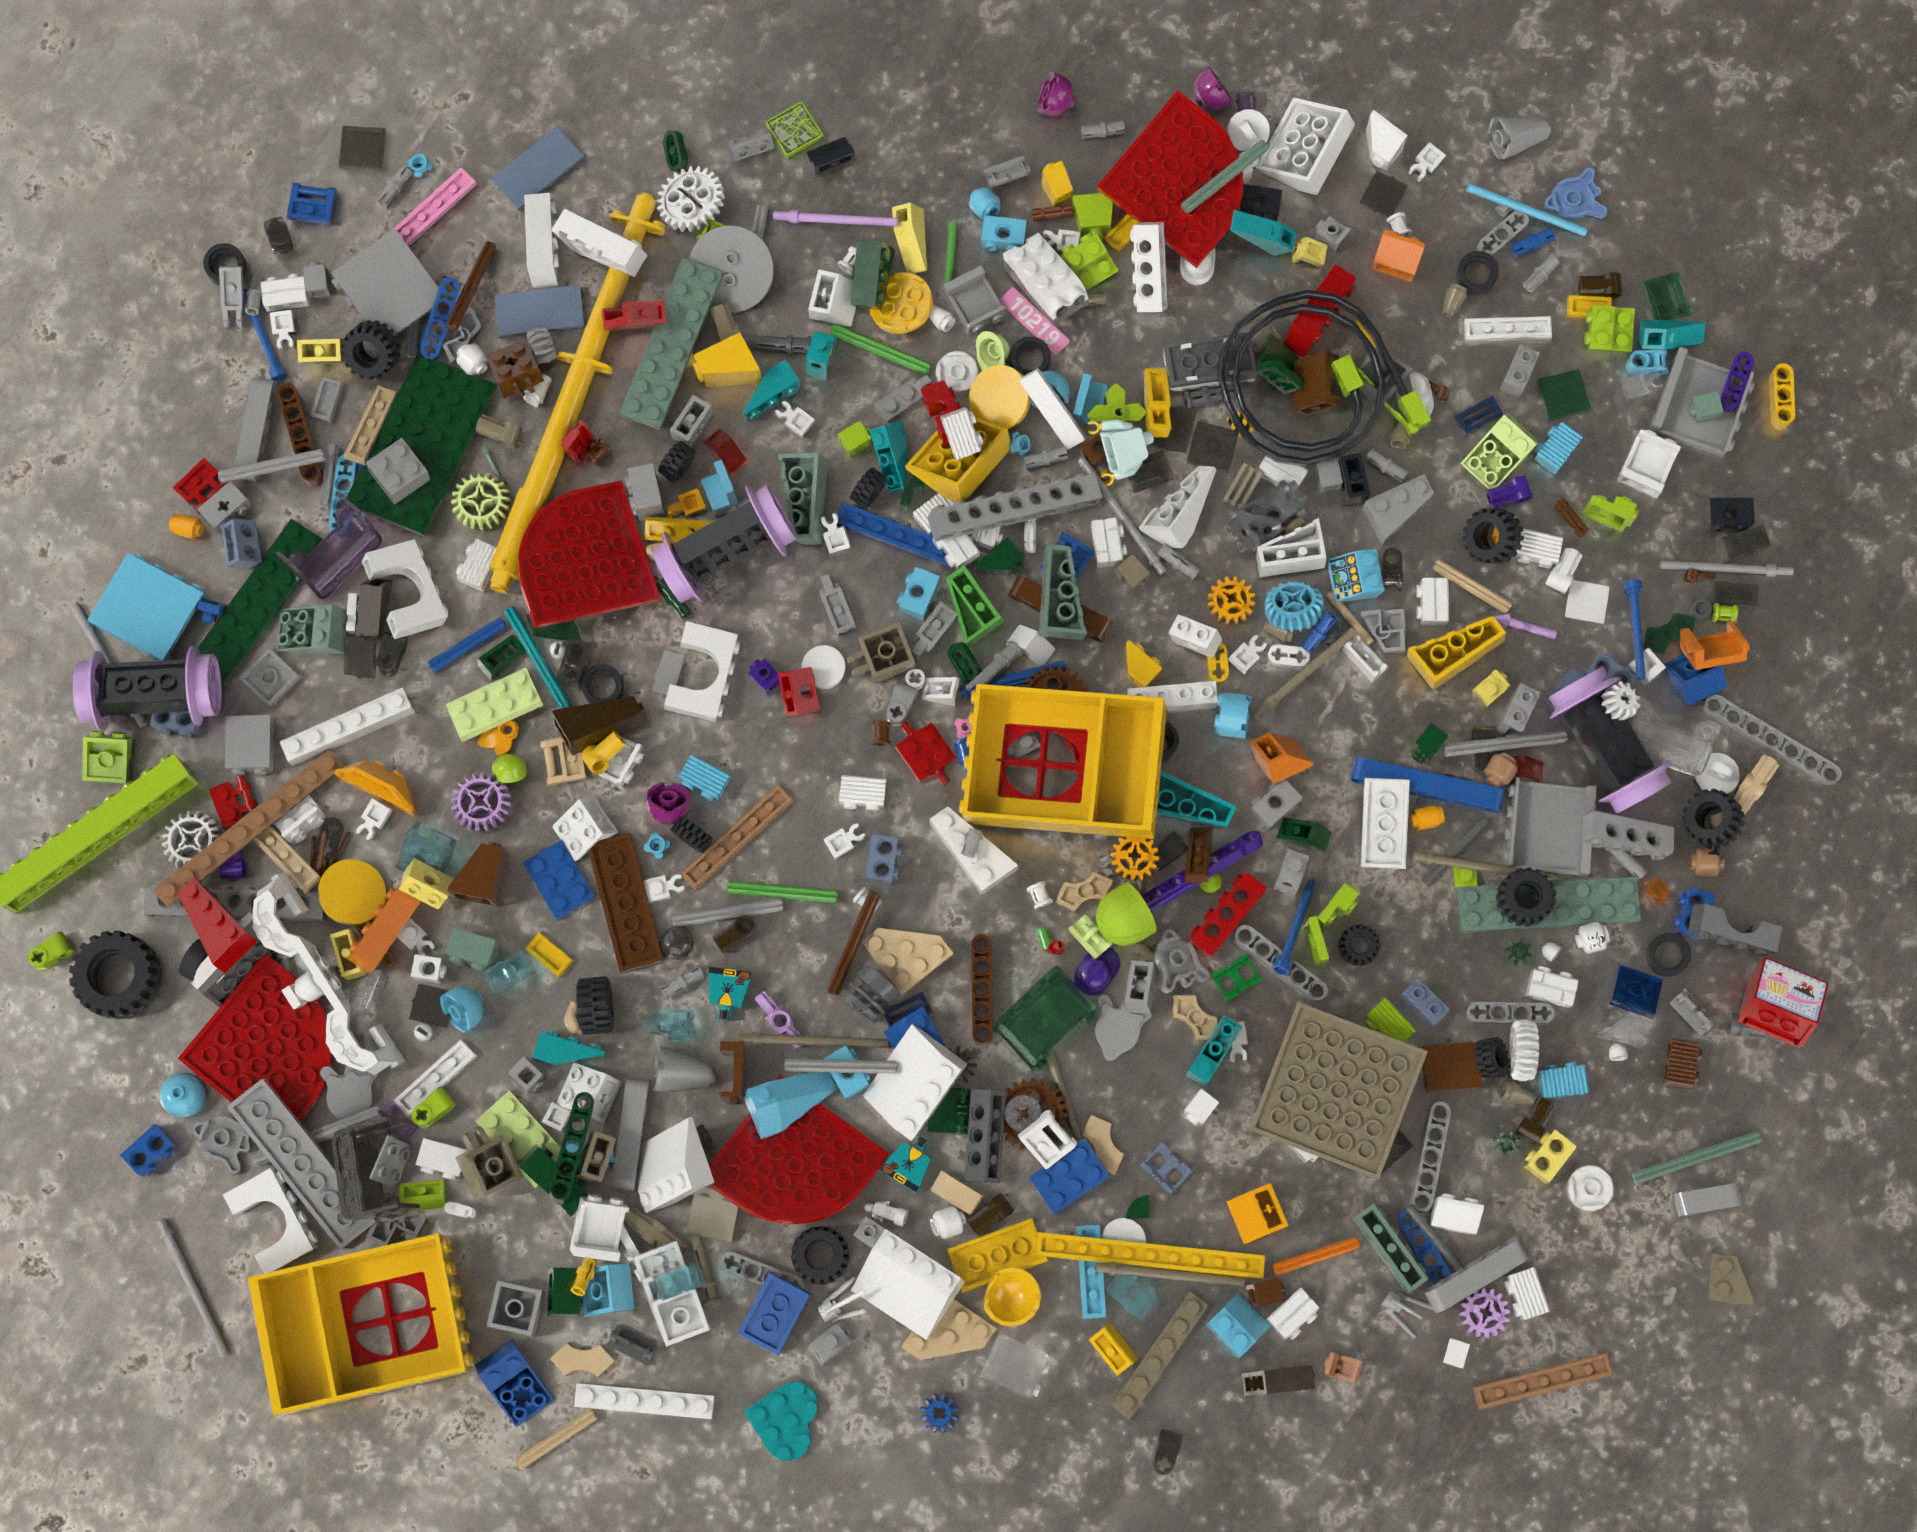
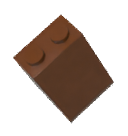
M488 841V844L481 843L449 885L447 892L454 899L498 907L510 855L505 848L501 847L502 844L492 841Z

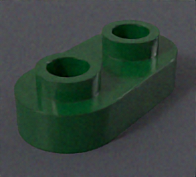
M669 130L663 138L667 165L671 171L681 172V169L685 170L688 165L684 139L679 131Z
M958 642L950 645L947 653L950 662L961 679L966 683H970L982 672L980 664L965 643Z

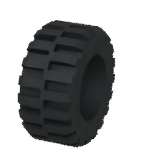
M116 930L113 933L109 931L101 932L99 937L94 935L89 938L90 943L88 944L83 942L79 947L82 950L80 954L75 953L72 958L75 960L74 966L70 965L69 973L73 974V978H69L70 986L74 987L72 992L75 998L80 1000L79 1003L83 1007L105 1018L123 1019L124 1016H135L138 1010H145L147 1008L145 1004L148 1001L153 1002L155 996H153L154 991H159L161 984L158 983V978H162V971L158 969V966L161 965L159 959L155 957L154 950L147 943L130 933L126 934ZM114 955L127 956L134 965V977L130 986L122 993L114 996L104 994L97 984V974L100 966L105 960Z

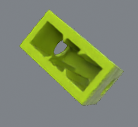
M1102 193L1073 195L1072 205L1080 234L1086 235L1091 232L1092 235H1095L1097 233L1103 243V233H1108L1111 230L1113 202Z

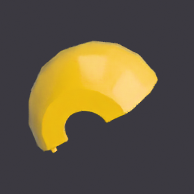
M1007 1267L997 1270L992 1275L986 1289L983 1303L984 1310L993 1321L1000 1325L1017 1326L1024 1324L1035 1315L1040 1306L1041 1294L1038 1283L1030 1273L1020 1268Z

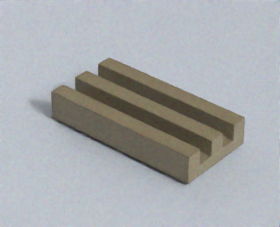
M1244 462L1223 500L1231 503L1232 506L1238 507V509L1245 506L1264 472ZM1246 468L1249 469L1234 499H1232L1230 496ZM1253 472L1256 473L1257 475L1254 481L1252 482L1249 490L1247 491L1244 499L1241 503H1239L1238 499L1241 496L1248 481L1250 480Z

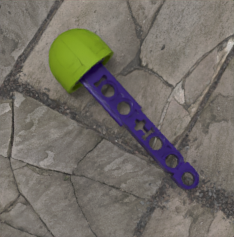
M1249 831L1238 837L1236 841L1230 842L1211 853L1209 878L1239 861L1246 854L1259 849L1263 845L1260 832ZM1185 870L1143 895H1140L1130 883L1125 882L1109 892L1100 901L1096 910V923L1099 931L1108 941L1116 945L1126 946L1138 943L1151 934L1156 933V924L1152 915L1153 911L1202 882L1186 883Z

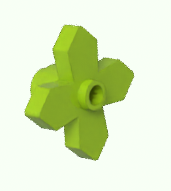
M1115 383L1105 393L1107 405L1096 404L1087 416L1098 423L1117 419L1137 423L1147 411L1139 403L1125 405V390Z

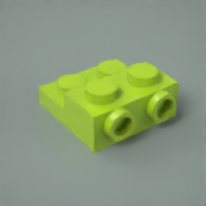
M1091 232L1080 238L1082 243L1074 247L1073 244H1070L1062 249L1063 254L1060 255L1061 259L1079 278L1086 291L1119 271L1097 233L1092 235Z
M1591 306L1590 310L1586 312V323H1589L1588 332H1585L1584 344L1587 345V350L1632 352L1635 308Z
M1593 495L1585 506L1582 515L1622 532L1626 526L1630 527L1632 522L1635 521L1639 509L1636 508L1637 504L1625 496H1616L1611 503L1604 496Z
M93 730L90 731V734L83 737L82 781L128 783L129 760L132 759V737H126L125 732H113L112 736L104 735V731Z
M1346 883L1342 885L1319 915L1320 929L1323 926L1328 928L1336 916L1341 918L1344 913L1347 916L1351 913L1359 902L1356 898L1361 892L1356 886L1352 884L1347 885Z

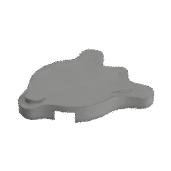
M1166 929L1162 932L1160 942L1154 954L1156 966L1162 976L1160 988L1164 993L1173 991L1177 981L1181 983L1182 987L1188 988L1195 980L1207 982L1211 977L1210 972L1200 964L1194 946L1190 942L1186 943L1180 939L1181 937L1172 929Z
M1100 995L1097 999L1100 1017L1096 1023L1095 1037L1103 1050L1104 1059L1114 1061L1119 1055L1129 1051L1136 1045L1140 1029L1145 1022L1150 1020L1152 1013L1128 1012L1125 1001L1121 1003L1119 1008H1115L1107 995Z
M325 1066L320 1070V1075L327 1084L326 1102L328 1108L339 1120L370 1108L372 1103L371 1085L378 1074L373 1075L367 1071H359L349 1066L345 1067L343 1075H338L329 1066Z
M219 1115L204 1122H196L192 1131L200 1142L202 1152L213 1160L222 1161L231 1174H239L242 1171V1165L238 1157L239 1153H249L252 1149L251 1137L242 1125L234 1118L225 1115Z

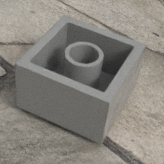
M402 438L366 462L370 474L394 505L430 480L428 471Z
M653 463L627 468L628 476H625V482L629 495H633L629 497L634 516L638 515L640 522L645 521L646 516L665 517L660 487Z
M497 1281L487 1327L535 1337L546 1292Z

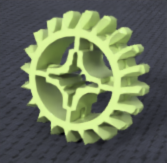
M478 472L477 478L470 473L469 481L466 478H462L464 485L456 484V488L459 491L452 493L456 499L451 500V504L455 506L452 510L454 514H458L456 517L458 521L463 520L465 527L470 524L472 530H475L477 525H479L481 531L484 530V525L492 529L491 523L493 522L500 525L498 518L506 519L503 511L507 512L510 510L506 504L511 502L510 497H507L509 495L508 489H504L505 483L499 482L497 476L491 478L490 473H487L483 478L482 472ZM484 487L493 489L497 492L498 496L493 497V495L486 494ZM476 488L474 494L467 496L470 491ZM481 494H482L484 500L482 501L481 508H480L478 502H480ZM464 506L475 508L478 516L466 512ZM495 507L493 511L486 515L489 508Z

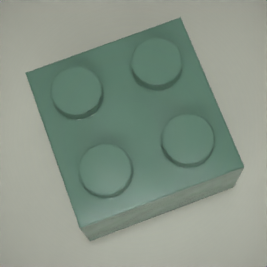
M453 927L445 954L454 965L466 967V964H468L475 971L487 974V971H495L502 946L494 939Z

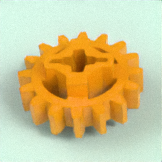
M1228 576L1225 577L1224 583L1217 580V587L1212 586L1210 589L1212 593L1208 594L1207 599L1212 600L1208 603V608H1214L1211 611V615L1218 614L1217 621L1224 618L1226 624L1230 620L1237 624L1238 618L1245 621V613L1251 615L1252 610L1249 607L1255 606V602L1251 601L1254 599L1255 593H1249L1252 588L1251 585L1245 587V580L1243 579L1239 583L1236 576L1233 578V581H1230ZM1233 587L1234 589L1226 590L1225 588ZM1241 593L1244 594L1246 603H1244L1245 601L1241 599ZM1217 598L1222 603L1221 609L1217 604ZM1235 598V601L1231 604L1227 602L1228 599ZM1237 611L1238 613L1230 614L1229 612Z
M1119 837L1120 845L1113 844V849L1116 852L1110 854V857L1116 858V860L1111 862L1112 866H1118L1115 873L1123 872L1122 879L1124 880L1127 876H1131V882H1134L1137 876L1143 881L1144 874L1150 877V868L1153 870L1157 868L1153 862L1159 861V857L1154 856L1158 852V848H1152L1154 841L1147 842L1146 838L1126 837V840H1123ZM1132 843V846L1127 851L1122 850L1127 844ZM1140 844L1145 846L1148 852H1143L1140 848ZM1134 848H1136L1137 856L1141 857L1137 858L1135 866H1133L1132 858L1128 857L1133 855ZM1120 861L1126 862L1130 870H1127ZM1148 863L1144 869L1137 871L1140 865Z

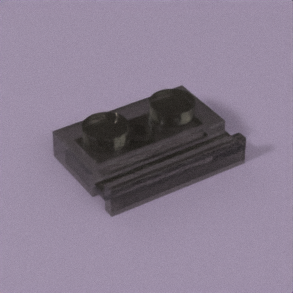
M1163 450L1148 455L1142 461V465L1137 472L1127 477L1133 493L1175 479Z

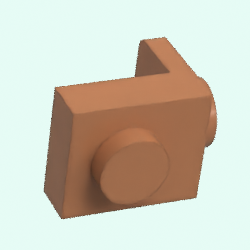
M1330 1352L1324 1363L1325 1374L1353 1384L1358 1383L1363 1362Z

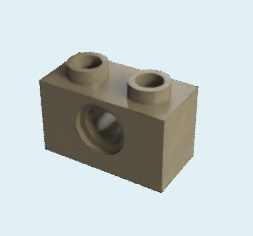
M597 1131L588 1132L575 1177L592 1183L602 1182L616 1138Z

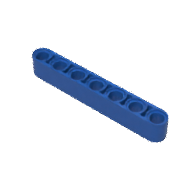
M1359 757L1354 758L1350 778L1352 782L1363 785L1364 778L1410 780L1409 795L1492 813H1501L1505 790L1499 787Z

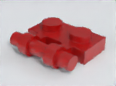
M203 458L173 489L189 505L197 499L199 503L194 507V510L199 513L197 509L228 482H220L218 484L215 479L218 478L219 471ZM209 485L212 486L214 489L205 497L201 495Z
M244 775L236 777L238 786L235 788L232 787L230 781L208 789L225 831L240 821L244 814L250 813L258 806L257 801L253 800L250 790L252 788L250 783L246 782ZM241 794L245 801V804L242 806L239 805L237 796Z

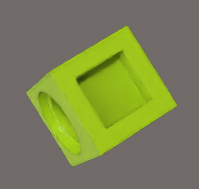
M860 421L838 433V441L849 457L872 445L870 429L867 425L863 426Z

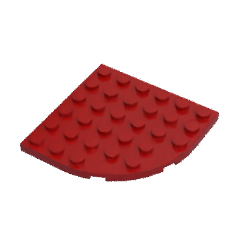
M1177 90L1100 181L1096 189L1138 223L1164 222L1165 244L1197 269L1231 227L1233 212L1239 210L1243 194V171L1190 213H1186L1182 209V202L1238 159L1239 154L1223 127L1208 113Z
M622 480L581 488L562 494L548 505L543 506L528 524L519 546L517 570L520 587L534 629L660 601L661 597Z
M264 953L178 1059L231 1103L262 1078H265L299 1122H301L315 1105L326 1086L325 1080L320 1075V1070L325 1066H332L333 1054L326 1044L327 1016L318 999L308 1002L300 1008L293 1009L281 990L295 984L297 977L268 953Z
M780 1074L776 1080L783 1079L785 1077H783ZM821 1103L809 1109L783 1132L763 1139L760 1138L749 1113L710 1162L709 1168L714 1183L709 1186L734 1205L757 1218L780 1224H806L828 1218L850 1205L865 1189L890 1154Z

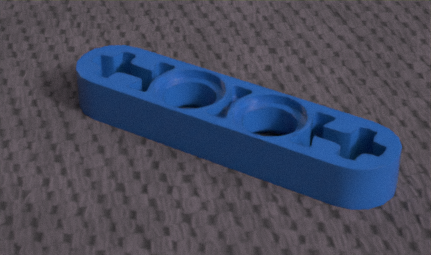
M444 278L439 284L419 347L420 353L427 359L436 358L440 353L447 331L446 323L460 291L459 282L454 278ZM450 281L453 282L452 285L455 287V290H451L448 296L453 297L452 301L440 298L441 293L446 295L447 289L444 288V284H449ZM443 301L449 305V310L446 314H440L437 311L438 303ZM435 322H439L442 325V331L438 335L432 334L430 326ZM427 335L439 338V342L434 341L432 345L435 348V352H431L429 355H426L427 351L424 350V346H429L431 341L426 339Z
M1403 1210L1397 1216L1398 1226L1416 1258L1427 1271L1426 1275L1429 1281L1434 1285L1439 1280V1277L1436 1273L1431 1275L1430 1271L1437 1269L1441 1265L1443 1270H1439V1273L1442 1277H1447L1451 1273L1436 1246L1421 1228L1414 1230L1410 1235L1408 1234L1407 1230H1410L1411 1227L1408 1223L1403 1224L1402 1220L1404 1219L1403 1214L1410 1215L1406 1210ZM1411 1220L1413 1227H1416V1222ZM1421 1233L1424 1235L1425 1244L1423 1246H1416L1414 1244L1413 1237L1415 1234ZM1429 1253L1437 1258V1263L1433 1267L1427 1266L1424 1261L1425 1256Z

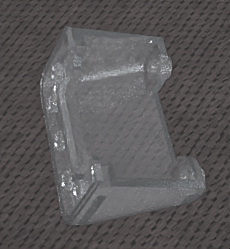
M1640 697L1637 701L1640 704V707L1636 710L1637 713L1630 718L1628 717L1627 720L1651 761L1660 765L1670 761L1669 768L1693 776L1702 774L1706 769L1722 725L1712 721H1702L1697 726L1694 734L1652 720L1653 704L1649 700Z

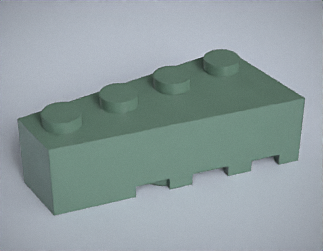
M820 453L778 454L782 468L781 476L786 490L784 492L785 499L788 502L789 508L788 516L798 538L795 541L802 545L822 544L824 526L821 522V517L824 516L828 459Z
M1048 544L1044 550L1039 636L1083 640L1087 633L1083 622V612L1079 601V590L1076 585L1070 546Z

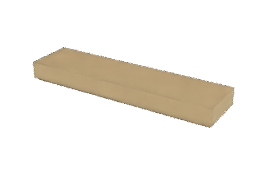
M377 385L344 454L345 459L366 465L382 424L398 391Z
M272 826L253 840L304 894L320 881L321 877Z

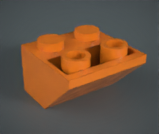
M1384 230L1371 269L1412 282L1425 243L1414 237H1403L1396 231Z
M1268 732L1250 741L1256 762L1273 784L1313 766V762L1295 739Z

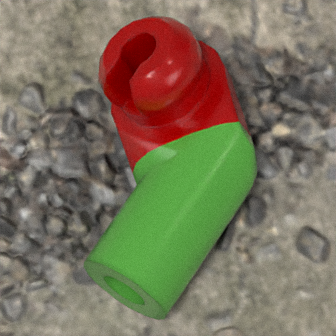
M1047 927L1036 930L1041 948L1044 951L1053 955H1059L1064 951V943L1060 940L1051 939Z

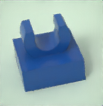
M204 599L199 601L197 609L205 611L202 621L211 624L216 622L217 615H221L227 605Z

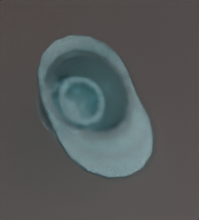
M691 1009L661 1010L646 1020L645 1028L649 1033L663 1034L668 1040L679 1042L695 1036L692 1022L695 1014Z

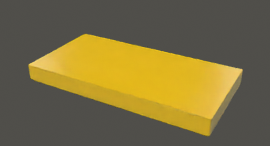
M1033 1218L947 1249L955 1274L965 1282L961 1287L962 1293L988 1284L992 1275L997 1270L1007 1267L1026 1270L1048 1262L1047 1257L1035 1256L1038 1232Z

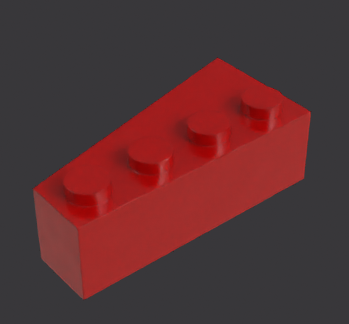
M1335 264L1316 291L1334 293L1344 299L1346 297L1350 298L1356 290L1354 283L1357 277ZM1309 299L1306 304L1331 308L1338 313L1342 310V308L1332 302ZM1299 313L1293 321L1283 345L1303 358V356L1310 352L1314 344L1319 342L1324 334V329L1326 327L1329 328L1333 320L1326 316Z

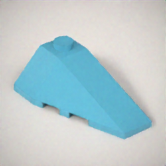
M810 1072L749 1088L744 1100L759 1136L763 1139L783 1132L791 1123L801 1118L809 1109L833 1093L836 1087L829 1072Z

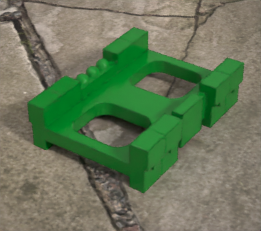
M1247 953L1237 958L1235 963L1233 962L1228 967L1221 968L1211 974L1212 980L1217 985L1226 1002L1238 996L1239 992L1263 981L1249 960ZM1248 964L1254 972V976L1244 981L1238 973V968ZM1225 976H1230L1235 984V988L1228 992H1224L1219 984V980Z

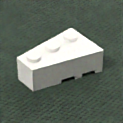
M1319 518L1302 528L1294 529L1293 532L1285 536L1281 535L1258 546L1256 561L1259 577L1325 568L1327 557Z

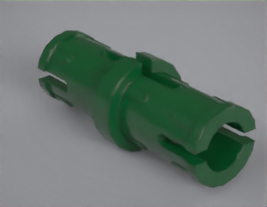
M664 578L660 579V584L656 582L658 591L666 599L665 603L668 606L671 605L681 620L687 617L686 614L690 615L692 610L685 602L681 603L678 601Z

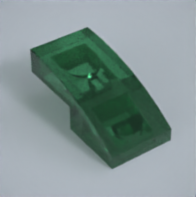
M915 475L912 476L902 494L899 503L901 511H909L913 492L922 494L924 482Z

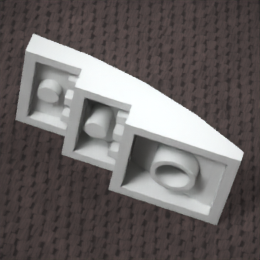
M677 1241L633 1256L640 1280L666 1347L710 1330Z

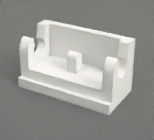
M1359 634L1343 647L1342 651L1371 682L1389 668L1367 646Z

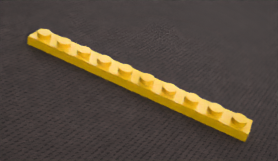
M1041 1232L1037 1233L1035 1256L1100 1263L1116 1262L1119 1265L1263 1279L1265 1255Z

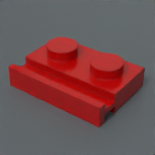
M578 420L579 425L576 429L573 427L564 436L561 444L571 461L577 465L586 456L584 451H589L591 449L590 444L597 441L587 424L581 420Z

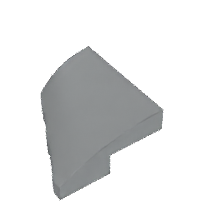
M472 307L467 309L457 331L447 328L442 347L450 363L457 358V351L464 344L469 343L481 328ZM440 323L432 325L436 335L440 334L442 325Z
M1404 608L1384 611L1381 609L1361 611L1362 618L1367 623L1384 653H1407L1408 642Z
M404 1216L395 1218L376 1217V1222L371 1226L366 1240L381 1247L419 1238L427 1218L425 1216L408 1218Z

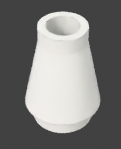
M933 304L929 319L939 331H949L955 323L953 314Z
M541 374L544 382L533 386L534 393L531 394L528 389L524 391V400L534 407H538L539 404L543 403L549 386L552 383V379L545 374Z

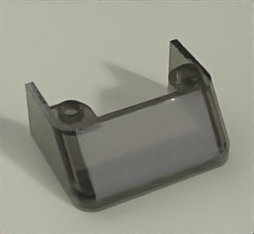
M382 1117L342 1128L334 1133L332 1146L341 1214L345 1219L360 1220L386 1217L420 1209V1204L400 1203L398 1196L394 1193L384 1194L382 1183L369 1178L379 1156L378 1150L382 1149L387 1135L391 1137L390 1128L408 1123V1118Z

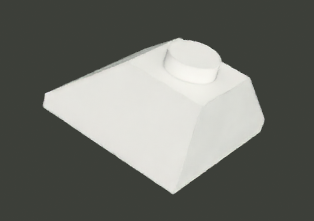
M1375 110L1371 112L1366 128L1369 158L1373 164L1387 170L1402 153L1408 136Z

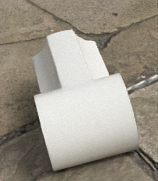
M1565 547L1556 567H1553L1545 585L1565 594L1574 578L1572 575L1583 555L1573 548Z

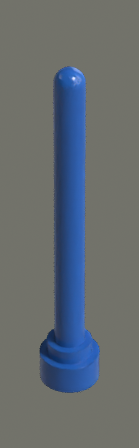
M243 288V289H244V305H245V307H246L247 298H248L247 295H246V293H247L248 290L245 289V288ZM249 315L270 364L269 375L271 380L276 382L287 378L288 373L285 366L278 363L259 315Z
M1631 579L1624 582V589L1627 596L1630 597L1636 675L1639 680H1644L1646 674L1639 596L1643 591L1642 581Z
M1313 879L1307 882L1282 955L1278 956L1273 963L1272 970L1279 975L1286 976L1290 973L1292 967L1290 956L1316 887V881Z

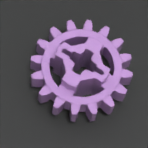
M1485 1287L1480 1289V1294L1476 1291L1472 1293L1473 1297L1467 1296L1465 1298L1467 1303L1460 1304L1464 1308V1312L1459 1313V1316H1465V1320L1461 1324L1469 1325L1468 1333L1475 1330V1337H1479L1483 1333L1484 1338H1489V1332L1493 1336H1497L1498 1332L1496 1329L1504 1331L1505 1327L1502 1323L1509 1322L1505 1314L1510 1313V1310L1504 1309L1508 1302H1501L1502 1294L1499 1293L1495 1296L1494 1289H1490L1486 1293ZM1484 1297L1481 1304H1472L1476 1299ZM1494 1302L1497 1304L1499 1312H1496L1493 1306ZM1486 1307V1312L1490 1314L1483 1319V1314L1480 1313V1310ZM1470 1313L1473 1314L1476 1319L1475 1324L1471 1320ZM1487 1322H1497L1491 1328L1485 1329V1326H1487Z

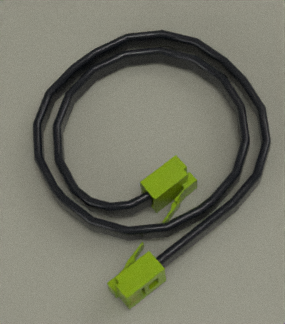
M1303 290L1268 301L1258 306L1235 324L1220 350L1217 381L1228 415L1249 446L1276 463L1306 467L1334 460L1344 455L1368 436L1382 412L1385 391V379L1378 354L1372 343L1354 321L1331 308L1306 304L1273 311L1250 328L1235 354L1231 384L1238 410L1256 434L1283 449L1314 452L1337 446L1352 435L1361 420L1362 400L1359 391L1364 385L1361 379H1365L1372 388L1375 386L1363 371L1355 365L1351 355H1345L1332 363L1331 372L1344 398L1352 395L1354 414L1353 420L1346 431L1336 438L1309 444L1284 440L1263 428L1245 405L1239 376L1242 355L1253 336L1275 319L1305 313L1326 316L1349 329L1366 350L1371 360L1377 382V393L1374 412L1363 431L1344 446L1332 452L1309 458L1280 455L1256 441L1240 420L1231 402L1224 376L1227 352L1240 329L1260 314L1282 304L1302 299L1332 302L1353 314L1371 336L1401 396L1397 405L1402 415L1394 411L1387 403L1384 406L1402 423L1409 436L1416 434L1419 429L1427 426L1431 421L1417 390L1411 393L1408 392L1378 330L1361 308L1337 294Z

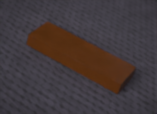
M1212 827L1190 828L1185 870L1186 883L1208 882L1213 840Z

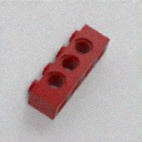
M1247 871L1243 876L1239 874L1231 883L1234 887L1229 893L1224 891L1217 900L1220 903L1215 910L1210 908L1203 917L1206 920L1201 927L1196 925L1189 934L1192 937L1189 942L1209 960L1268 889ZM1235 893H1244L1246 901L1238 902L1235 899ZM1221 910H1230L1232 918L1224 919L1221 916ZM1209 926L1216 927L1218 935H1208L1206 928Z

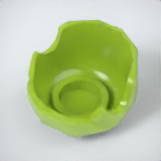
M504 754L493 762L492 773L499 782L512 783L525 778L527 768L523 758L516 754Z

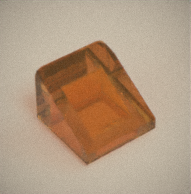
M1657 876L1640 891L1655 908L1672 893Z

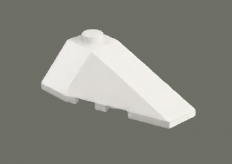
M1198 466L1180 483L1181 488L1174 494L1169 493L1165 497L1166 502L1159 509L1155 507L1149 512L1139 529L1163 545L1166 543L1169 547L1183 548L1195 531L1216 468Z

